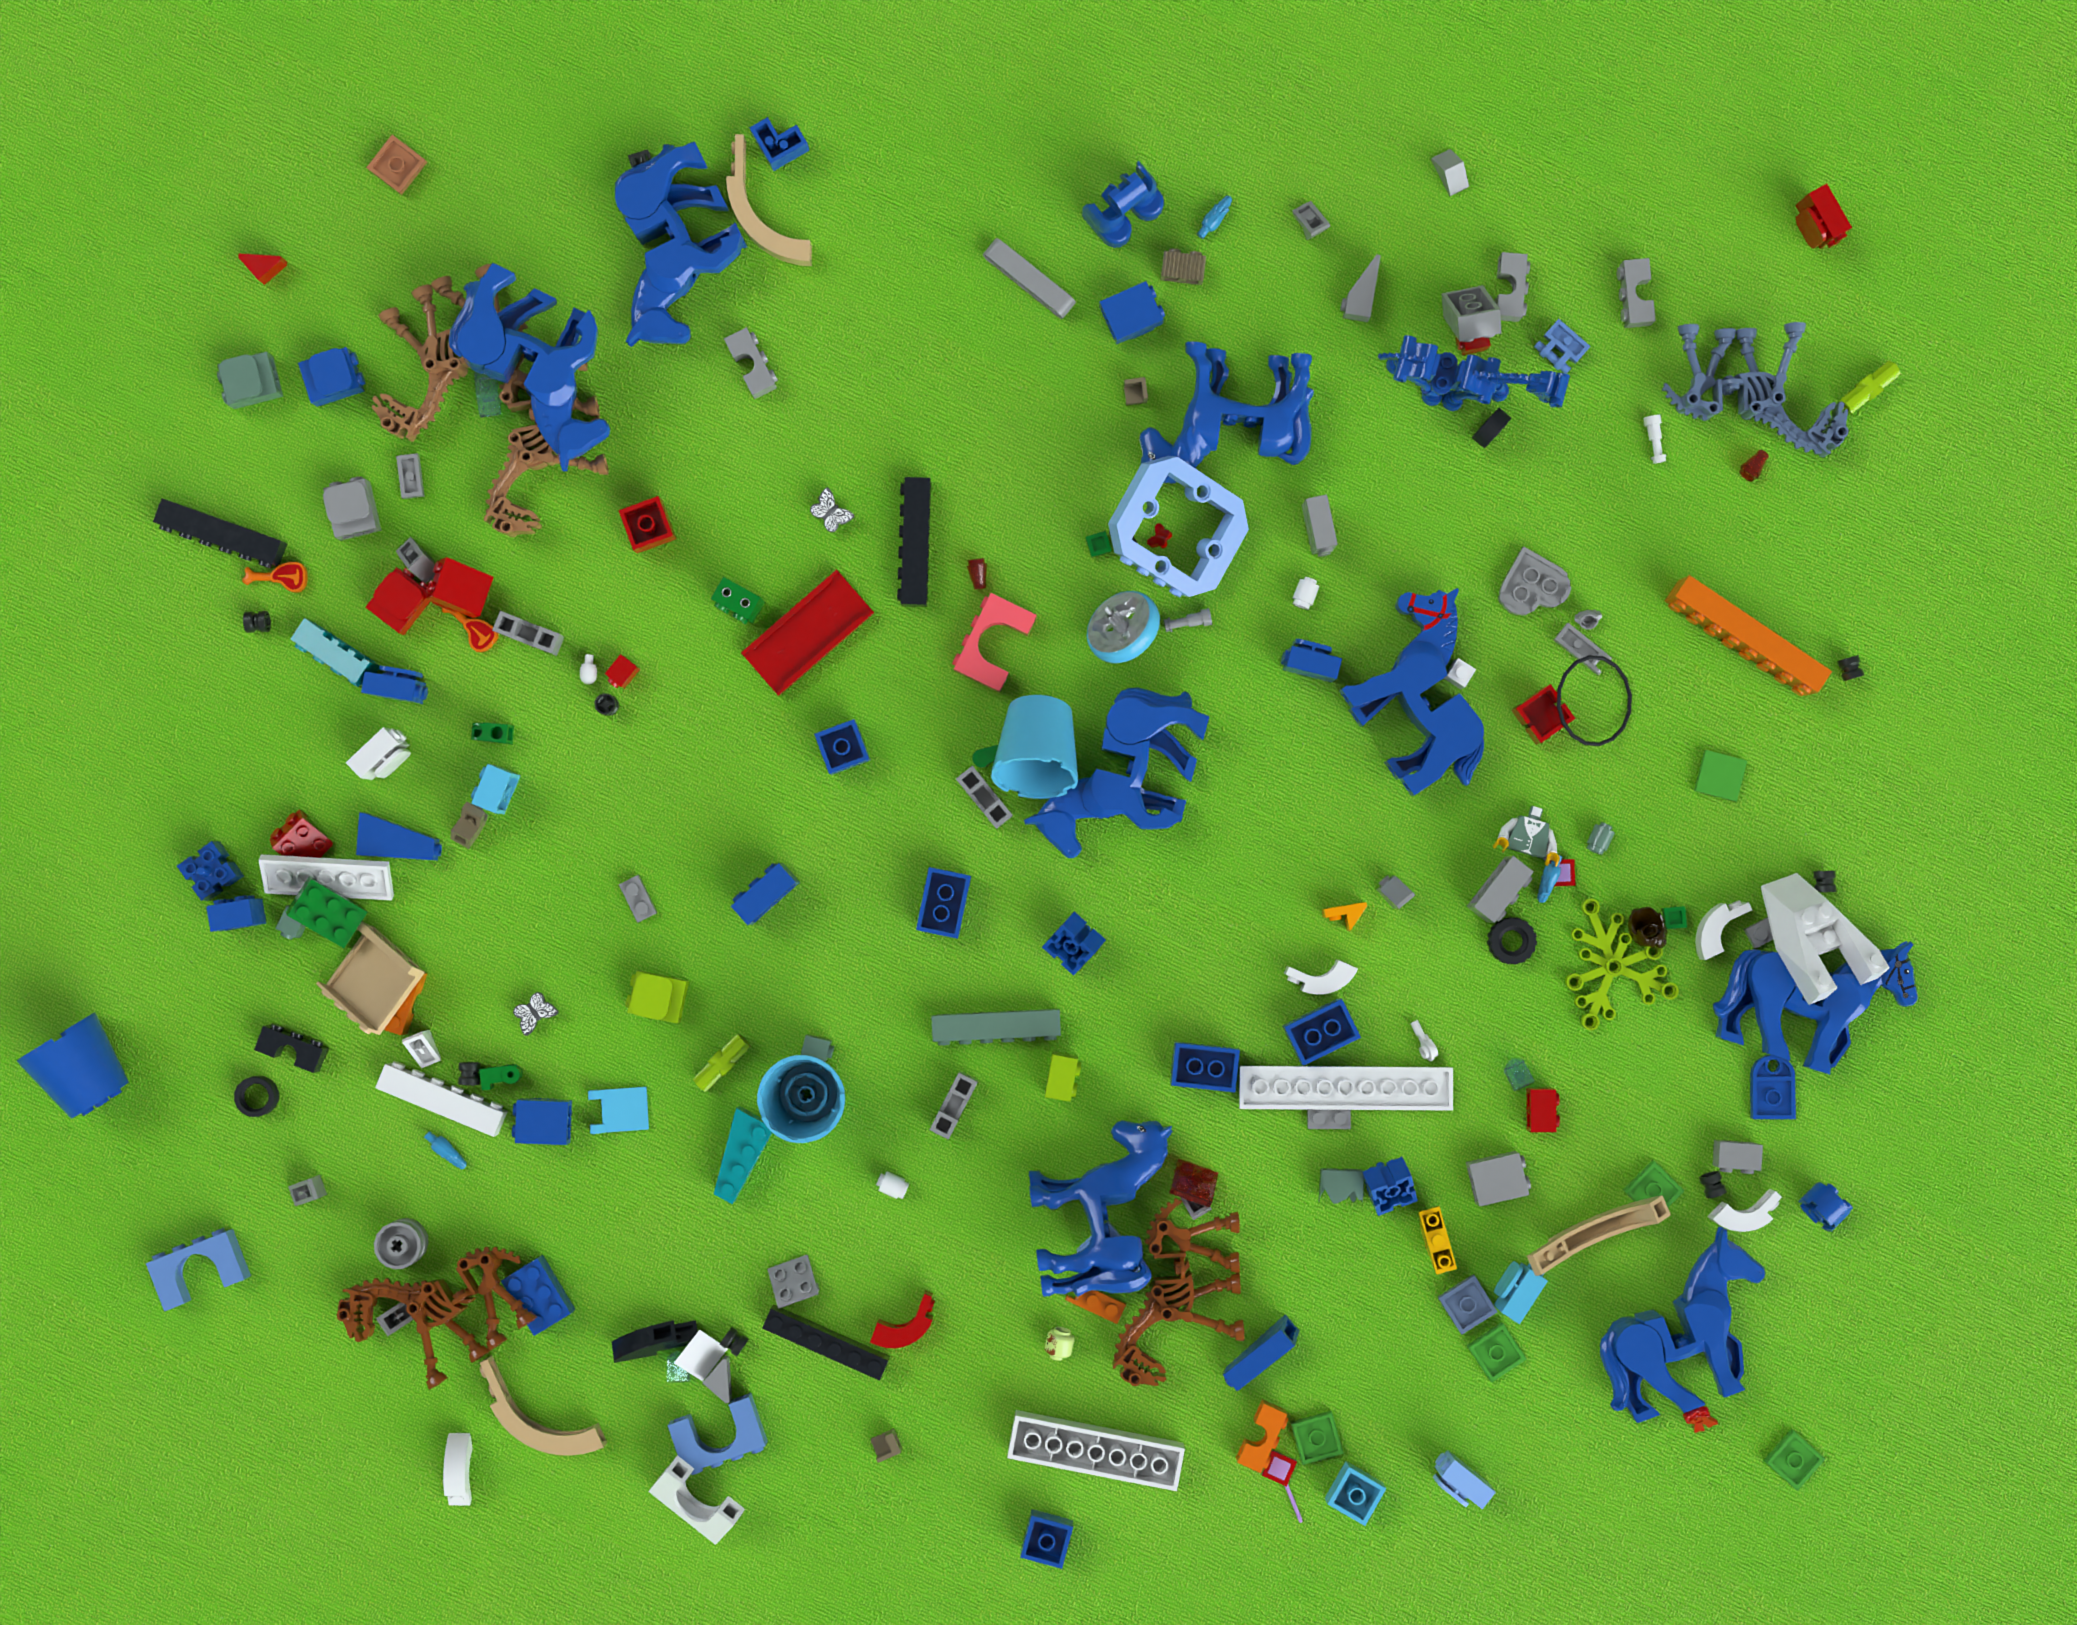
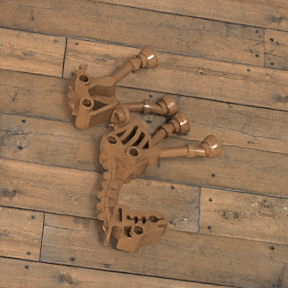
M486 264L476 269V276L479 279L482 278L491 264ZM450 276L437 278L431 285H422L411 292L416 301H420V304L424 305L422 309L423 313L426 314L428 337L424 345L408 331L409 327L407 325L400 324V314L397 307L386 309L378 315L384 324L394 329L399 337H403L417 351L424 370L429 373L427 395L421 408L418 410L404 405L387 394H380L381 399L377 396H374L372 399L378 405V407L372 405V408L380 418L381 426L395 437L400 439L406 437L411 442L420 434L421 428L428 429L427 423L435 421V412L441 411L439 403L445 401L442 394L448 393L447 385L454 384L452 379L458 380L460 377H465L468 374L469 367L463 356L458 359V356L449 346L451 329L436 333L434 314L436 306L431 302L433 300L432 288L440 296L451 299L453 304L459 305L461 308H463L466 301L461 292L452 291V279ZM498 292L494 303L497 313L500 312ZM524 322L517 331L522 332L528 326ZM383 401H385L386 403H390L389 406L393 410L398 412L400 415H402L403 418H400L398 415L393 413L389 408H387L384 405Z
M522 354L508 384L499 385V388L502 389L499 397L511 412L529 409L530 418L532 421H535L531 400L520 402L518 399L519 389L526 391L524 382L528 374L519 370L520 365L525 359V354ZM587 362L580 368H578V370L588 371ZM596 396L588 398L583 403L576 397L573 410L576 408L586 415L595 416L591 421L600 419V409ZM536 421V425L512 429L513 432L508 435V440L511 443L508 449L511 450V453H508L507 457L510 460L503 463L506 467L505 470L498 471L500 477L492 479L494 486L487 491L490 494V499L485 500L489 508L486 509L484 521L491 524L492 520L495 519L492 527L509 537H516L520 534H535V531L531 528L541 529L542 527L537 522L540 521L538 515L531 510L513 504L506 498L511 485L528 469L540 470L548 465L560 464L558 455L543 438ZM601 454L595 458L596 460L588 461L587 457L583 456L569 460V466H576L580 470L588 469L594 471V473L599 472L602 475L609 474L605 454ZM508 513H509L510 515H513V516L515 515L516 517H519V518L521 517L522 519H526V518H528V517H531V519H532L533 521L525 522V521L522 520V519H517V518H515V517L509 516Z

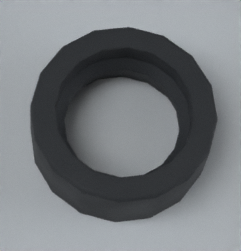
M1499 407L1473 435L1472 439L1481 447L1486 448L1507 425L1511 417Z
M253 1076L244 1079L238 1084L234 1092V1101L242 1114L249 1117H259L270 1113L276 1107L279 1101V1091L271 1079L265 1076ZM260 1084L267 1089L269 1098L263 1108L253 1109L246 1103L245 1091L250 1085Z

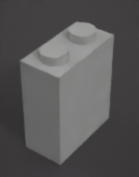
M1327 494L1307 498L1301 506L1312 555L1318 554V557L1330 555V552L1333 551L1338 543Z
M1512 1151L1466 1162L1475 1204L1479 1207L1529 1195L1528 1189L1531 1188V1184L1523 1168H1526L1525 1159L1519 1152Z

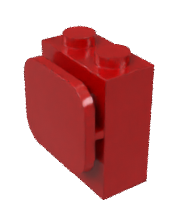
M1827 183L1808 193L1795 205L1800 213L1795 218L1796 224L1807 244L1812 249L1818 246L1820 249L1828 246V248L1835 246L1841 242L1840 240L1847 237L1846 232L1852 228Z
M448 557L437 561L433 569L435 573L433 581L431 580L426 588L428 593L426 599L452 612H459L471 618L479 617L494 577Z
M396 567L374 591L373 598L365 608L396 632L405 635L430 603V600L426 599L428 584H425L423 581L419 583L413 579L415 574L407 568L401 570Z

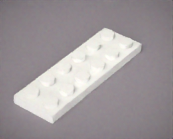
M261 855L259 858L264 892L268 894L297 895L308 877L311 876L346 898L392 900L394 896L390 865L387 861Z

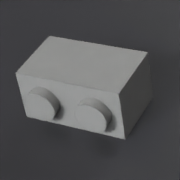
M1714 1140L1713 1166L1718 1167L1719 1171L1733 1172V1169H1741V1173L1754 1174V1170L1761 1171L1763 1145L1752 1142Z

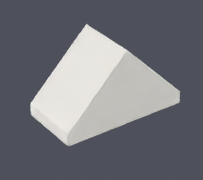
M430 1030L402 1039V1043L421 1068L441 1061Z

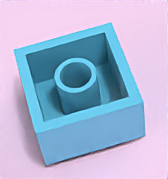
M487 764L480 772L479 778L481 781L479 786L473 789L471 804L493 813L505 814L521 775L496 765Z
M1345 1461L1325 1496V1500L1329 1506L1365 1526L1383 1496L1386 1487L1382 1481Z

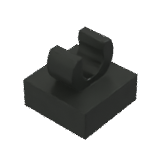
M648 149L628 155L632 168L651 160Z

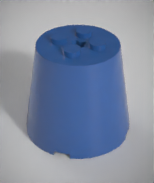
M95 1012L60 1033L62 1038L55 1042L50 1039L17 1060L19 1065L70 1119L79 1114L85 1116L94 1110L93 1106L100 1107L109 1101L108 1096L110 1099L122 1092L120 1088L129 1083Z

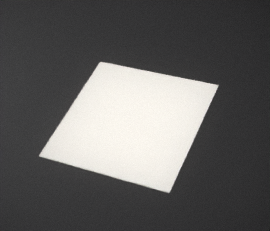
M699 1330L674 1363L703 1381L728 1348H723L719 1345V1342Z

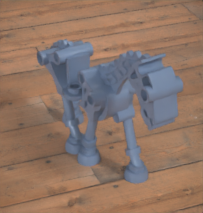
M1792 322L1784 325L1789 341L1785 342L1783 346L1784 353L1775 376L1766 372H1759L1753 356L1755 352L1754 347L1751 346L1753 339L1756 338V328H1742L1738 330L1723 328L1715 330L1714 335L1716 340L1719 341V345L1711 351L1712 357L1705 375L1701 372L1695 349H1697L1696 343H1693V340L1696 339L1695 336L1698 335L1699 325L1684 324L1678 326L1679 335L1685 341L1683 351L1687 353L1694 375L1691 379L1689 391L1681 397L1667 383L1663 384L1662 391L1667 392L1665 397L1672 399L1670 404H1676V411L1685 416L1691 413L1693 414V419L1699 417L1702 421L1709 420L1714 415L1723 411L1722 395H1731L1733 391L1738 390V414L1744 420L1754 417L1756 422L1762 419V424L1769 422L1771 429L1776 427L1778 429L1777 434L1785 436L1786 443L1791 441L1794 443L1795 449L1802 447L1805 453L1813 450L1814 454H1818L1823 458L1829 455L1831 450L1837 448L1849 432L1846 427L1848 409L1842 411L1844 408L1842 401L1837 404L1833 402L1822 409L1814 425L1806 432L1798 428L1788 418L1781 405L1786 398L1783 384L1787 379L1786 371L1792 353H1795L1797 350L1796 344L1805 332L1806 323ZM1736 334L1737 340H1740L1742 345L1741 355H1744L1750 372L1737 374L1734 377L1731 375L1715 381L1714 374L1719 360L1724 357V351L1732 344ZM1712 387L1713 401L1701 400L1700 396Z

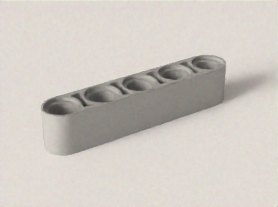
M995 238L982 254L988 262L1060 319H1063L1075 305L1076 301L1068 293L1000 239Z

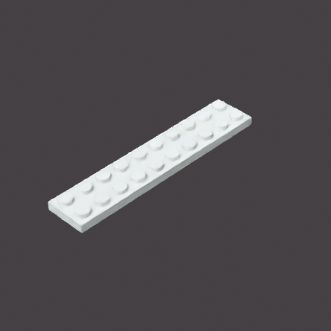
M1239 1066V1109L1453 1110V1067Z

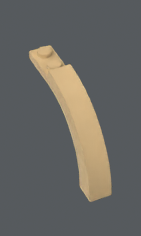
M735 134V141H732L731 144L732 155H735V162L731 163V174L735 176H726L728 197L739 224L748 237L769 255L787 263L812 266V244L810 240L793 239L773 231L755 215L750 207L746 193V139L744 134Z
M1663 1195L1632 1202L1593 1216L1549 1238L1548 1243L1527 1255V1258L1535 1276H1539L1592 1244L1632 1229L1658 1224L1671 1214Z
M491 1355L480 1362V1372L489 1382L490 1386L488 1388L491 1396L496 1398V1401L490 1407L501 1425L517 1440L538 1451L555 1455L585 1454L601 1449L607 1444L599 1423L581 1430L561 1431L544 1427L531 1420L518 1408L512 1399L493 1356Z

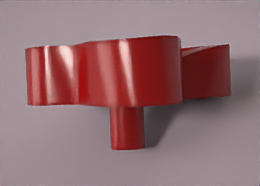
M1158 523L1155 525V536L1149 538L1147 544L1151 548L1160 546L1164 549L1167 547V540L1172 537V532Z

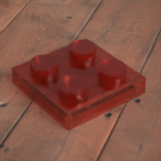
M1178 1159L1169 1193L1210 1208L1214 1197L1218 1172Z

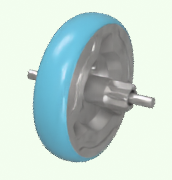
M1138 591L1120 592L1105 600L1095 610L1087 627V642L1094 655L1108 663H1123L1142 654L1153 642L1159 629L1160 615L1156 604L1147 595ZM1130 614H1134L1131 619L1128 618Z

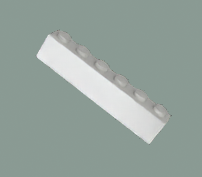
M393 1061V1063L384 1065L376 1084V1089L494 1137L499 1134L508 1112L503 1109V1105L493 1101L491 1104L483 1101L484 1098L477 1094L472 1093L471 1096L463 1093L464 1089L452 1085V1087L444 1085V1081L432 1077L431 1080L424 1077L425 1073L413 1069L410 1071L405 1069V1065Z

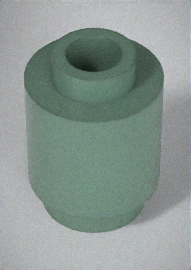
M1603 822L1600 825L1595 824L1587 841L1588 846L1586 849L1603 855L1615 834L1611 831L1613 827Z

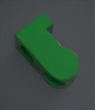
M484 722L472 723L471 740L513 745V725Z
M998 745L976 750L972 756L973 763L979 768H985L990 763H994Z
M516 1064L479 1069L482 1091L493 1089V1083H516L523 1076L521 1067Z

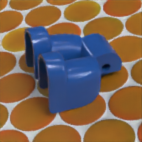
M1140 161L1136 162V173L1134 172L1130 176L1127 173L1121 174L1122 182L1118 188L1110 183L1102 193L1103 199L1109 204L1105 211L1101 212L1095 204H1086L1082 209L1083 219L1109 247H1122L1130 240L1132 233L1131 223L1125 216L1128 210L1131 209L1139 219L1145 221L1154 220L1162 213L1164 206L1163 196L1157 188L1155 179Z

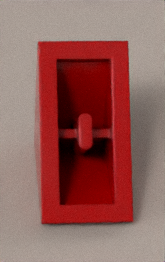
M238 254V258L264 285L287 266V261L281 256Z

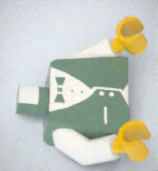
M1531 806L1528 817L1520 815L1517 818H1512L1501 827L1498 839L1493 845L1494 849L1497 845H1501L1503 847L1502 853L1506 849H1511L1541 859L1547 855L1545 860L1546 866L1552 860L1555 862V867H1557L1560 860L1557 854V843L1553 830L1549 828L1548 823L1540 821L1543 809Z

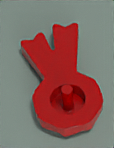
M1705 1406L1683 1414L1686 1423L1692 1424L1694 1433L1705 1431L1703 1424L1708 1428L1718 1424L1717 1419L1710 1417V1411Z

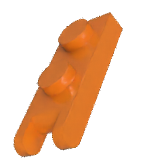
M1097 1290L1085 1292L1081 1296H1075V1298L1069 1295L1065 1298L1068 1302L1118 1324L1126 1306V1303Z

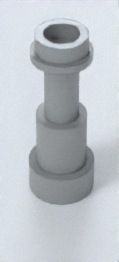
M1209 608L1202 609L1198 613L1186 615L1187 617L1170 620L1169 617L1165 619L1166 632H1173V628L1183 626L1212 625Z

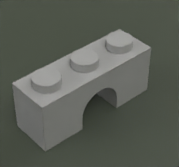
M1502 252L1498 257L1497 278L1508 280L1513 288L1511 294H1499L1495 298V303L1500 308L1501 321L1519 322L1526 315L1527 303H1524V295H1527L1529 283L1525 282L1526 274H1529L1530 261H1527L1528 254Z
M1649 258L1624 260L1617 268V279L1621 281L1619 300L1623 301L1621 320L1625 322V328L1651 326L1656 321L1654 300L1645 301L1636 294L1637 285L1647 284L1651 280Z
M746 327L724 338L736 362L744 358L754 361L753 370L743 376L754 399L777 389L774 382L778 381L772 369L768 371L765 365L768 360L763 350L758 351L756 344L759 342L754 332L749 333Z
M502 611L499 612L492 630L557 656L565 637Z
M973 766L956 778L996 829L1013 816Z
M959 1070L930 1127V1131L949 1140L978 1083L977 1079Z

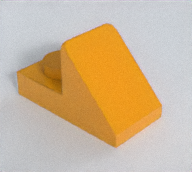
M1361 902L1322 909L1323 918L1329 917V921L1342 919L1341 915H1344L1347 931H1350L1366 909L1367 903Z

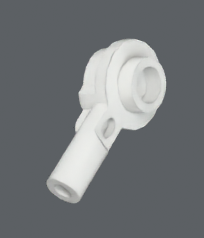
M1418 1020L1410 1023L1421 1043L1419 1048L1421 1056L1428 1061H1433L1438 1056L1436 1045L1432 1039H1429L1427 1034H1424Z

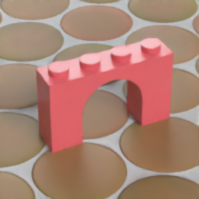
M990 593L989 597H984L980 608L983 610L980 616L976 615L971 624L973 630L970 635L966 634L961 644L964 646L961 654H956L952 665H955L954 671L1000 693L1009 672L987 662L981 656L978 649L979 639L986 629L994 625H1004L1028 636L1037 615Z

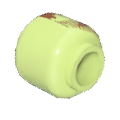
M1054 1327V1329L1048 1332L1045 1351L1050 1354L1051 1359L1061 1361L1063 1358L1071 1355L1074 1344V1336L1071 1334V1331L1064 1327Z

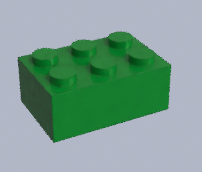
M311 876L308 877L286 911L287 916L342 948H345L368 913L362 906Z

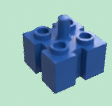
M211 841L198 850L200 856H190L177 865V868L186 880H193L195 882L192 889L201 901H210L223 892L221 886H231L244 877L235 862H228L226 860L230 855L221 842Z
M1075 911L1042 946L1054 959L1058 956L1063 961L1061 965L1073 976L1106 941L1094 928L1091 930L1090 926L1086 925L1087 922Z
M1403 1157L1386 1162V1166L1383 1162H1379L1376 1164V1167L1362 1171L1367 1185V1192L1377 1216L1393 1211L1394 1206L1401 1204L1404 1207L1418 1201L1411 1173Z

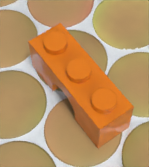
M428 973L423 974L384 1030L398 1035L408 1034L414 1016L412 1007L417 995L422 992Z
M1263 1399L1261 1400L1253 1419L1256 1424L1265 1429V1435L1257 1442L1244 1438L1236 1456L1237 1463L1259 1473L1262 1472L1263 1468L1266 1469L1271 1460L1269 1454L1272 1448L1276 1449L1280 1439L1278 1434L1281 1429H1285L1289 1419L1286 1417L1287 1412L1285 1409Z

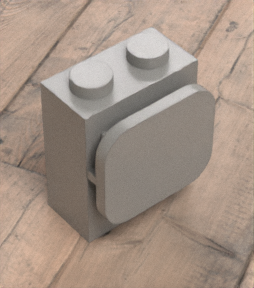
M354 477L350 479V482L343 484L342 482H333L329 484V487L323 488V500L327 517L331 521L335 538L345 540L382 531L370 481L363 477Z

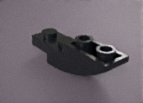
M674 1320L663 1322L617 1338L612 1341L614 1363L655 1356L657 1351L687 1346L698 1332L696 1320L674 1324Z

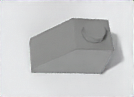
M410 537L395 552L407 568L426 584L435 576L433 569L436 562Z
M1387 875L1378 883L1380 887L1376 889L1393 909H1400L1415 896L1396 876L1389 877Z

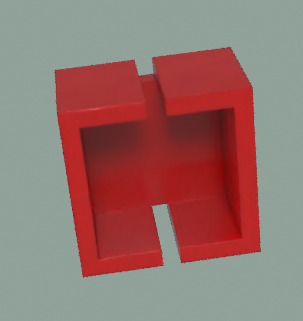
M1551 684L1546 685L1511 710L1522 726L1527 724L1528 727L1525 730L1536 745L1544 742L1564 727L1561 724L1557 707L1554 704L1557 703V692ZM1565 703L1561 704L1565 722L1569 724L1576 718Z

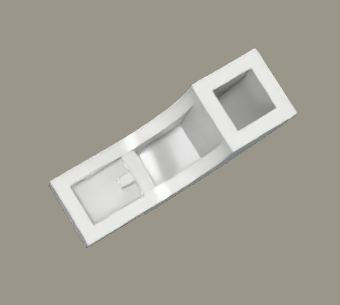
M1738 900L1729 904V909L1726 903H1720L1705 914L1698 926L1695 941L1697 955L1700 960H1707L1724 952L1721 944L1722 930L1730 920L1752 911L1749 902L1741 903Z
M1336 960L1333 967L1327 973L1320 976H1310L1288 966L1284 974L1288 975V981L1299 985L1300 981L1303 982L1300 988L1301 991L1310 994H1328L1341 989L1349 983L1358 968Z
M1769 1189L1748 1209L1734 1210L1728 1204L1721 1202L1707 1217L1729 1230L1739 1232L1753 1231L1773 1220L1767 1212L1773 1211L1779 1205V1200L1782 1197L1776 1191Z
M449 1433L447 1438L443 1486L444 1496L448 1497L449 1505L470 1506L472 1501L469 1465L473 1448L470 1433Z

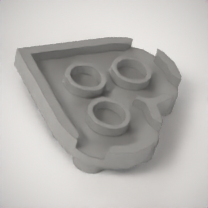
M1522 547L1501 584L1498 601L1509 613L1521 616L1534 611L1538 606L1554 608L1563 603L1570 594L1571 586L1570 580L1567 577L1568 574L1561 567L1526 547Z

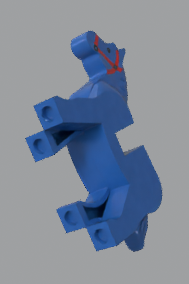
M1458 588L1448 594L1438 590L1429 596L1411 592L1401 595L1396 601V610L1402 615H1410L1414 623L1421 628V632L1399 653L1390 672L1372 677L1360 685L1345 686L1339 690L1350 706L1349 712L1360 727L1365 725L1396 696L1410 721L1426 737L1423 744L1412 754L1404 757L1390 758L1384 762L1396 780L1400 779L1410 796H1415L1440 779L1454 761L1456 762L1453 772L1462 785L1467 786L1483 755V723L1460 693L1452 696L1432 711L1429 710L1431 705L1428 700L1420 696L1422 692L1447 676L1446 665L1453 653L1457 635L1458 618L1454 601L1459 591Z

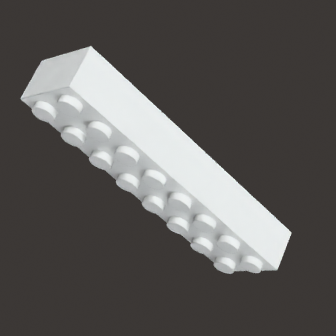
M1016 1410L1007 1458L1177 1491L1185 1447L1182 1442Z

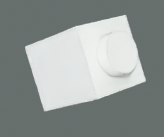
M1457 658L1453 661L1447 671V676L1443 679L1457 688L1463 689L1476 669Z

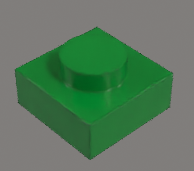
M1106 531L1085 537L1091 558L1112 552Z
M1685 906L1662 908L1663 919L1667 929L1687 927Z

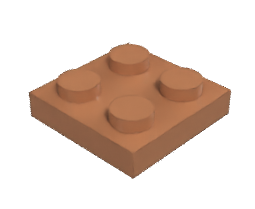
M391 135L366 168L402 195L426 165L427 161L395 136Z

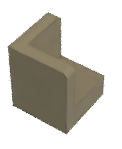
M1145 377L1124 380L1126 406L1147 403L1148 394Z
M894 1428L871 1438L878 1463L902 1451V1446Z

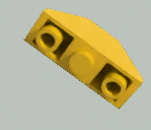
M1440 1206L1419 1211L1421 1232L1436 1275L1457 1269Z

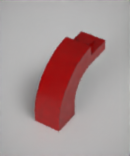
M925 1290L916 1315L907 1323L892 1324L878 1319L870 1343L884 1348H901L920 1339L927 1332L934 1316L926 1314L927 1312L931 1313L935 1300H932L933 1293Z

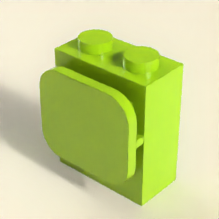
M642 970L636 971V974L632 975L630 986L633 987L632 993L626 999L625 1007L628 1008L627 1013L655 1020L680 1023L689 981Z

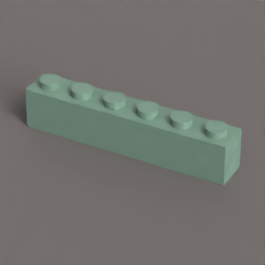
M1060 1009L932 1015L933 1042H938V1045H950V1041H959V1044H972V1040H980V1043H993V1039L1000 1038L1001 1042H1014V1038L1023 1037V1041H1035V1037L1044 1036V1040H1057V1036H1061Z

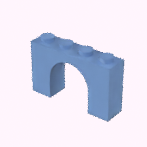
M224 1228L212 1232L213 1237L205 1239V1236H201L192 1240L193 1245L186 1247L185 1244H181L172 1248L173 1253L166 1255L165 1251L152 1256L153 1261L146 1263L164 1311L192 1300L183 1278V1266L192 1254L207 1256L214 1262L224 1287L251 1276L233 1229L225 1231Z
M752 1393L730 1401L729 1407L736 1425V1438L730 1445L724 1448H712L701 1441L691 1414L669 1422L667 1426L677 1455L694 1468L691 1475L702 1472L703 1468L711 1466V1468L718 1467L723 1464L724 1460L730 1458L731 1461L738 1460L744 1456V1453L751 1451L752 1454L764 1450L763 1447L766 1446L768 1440Z

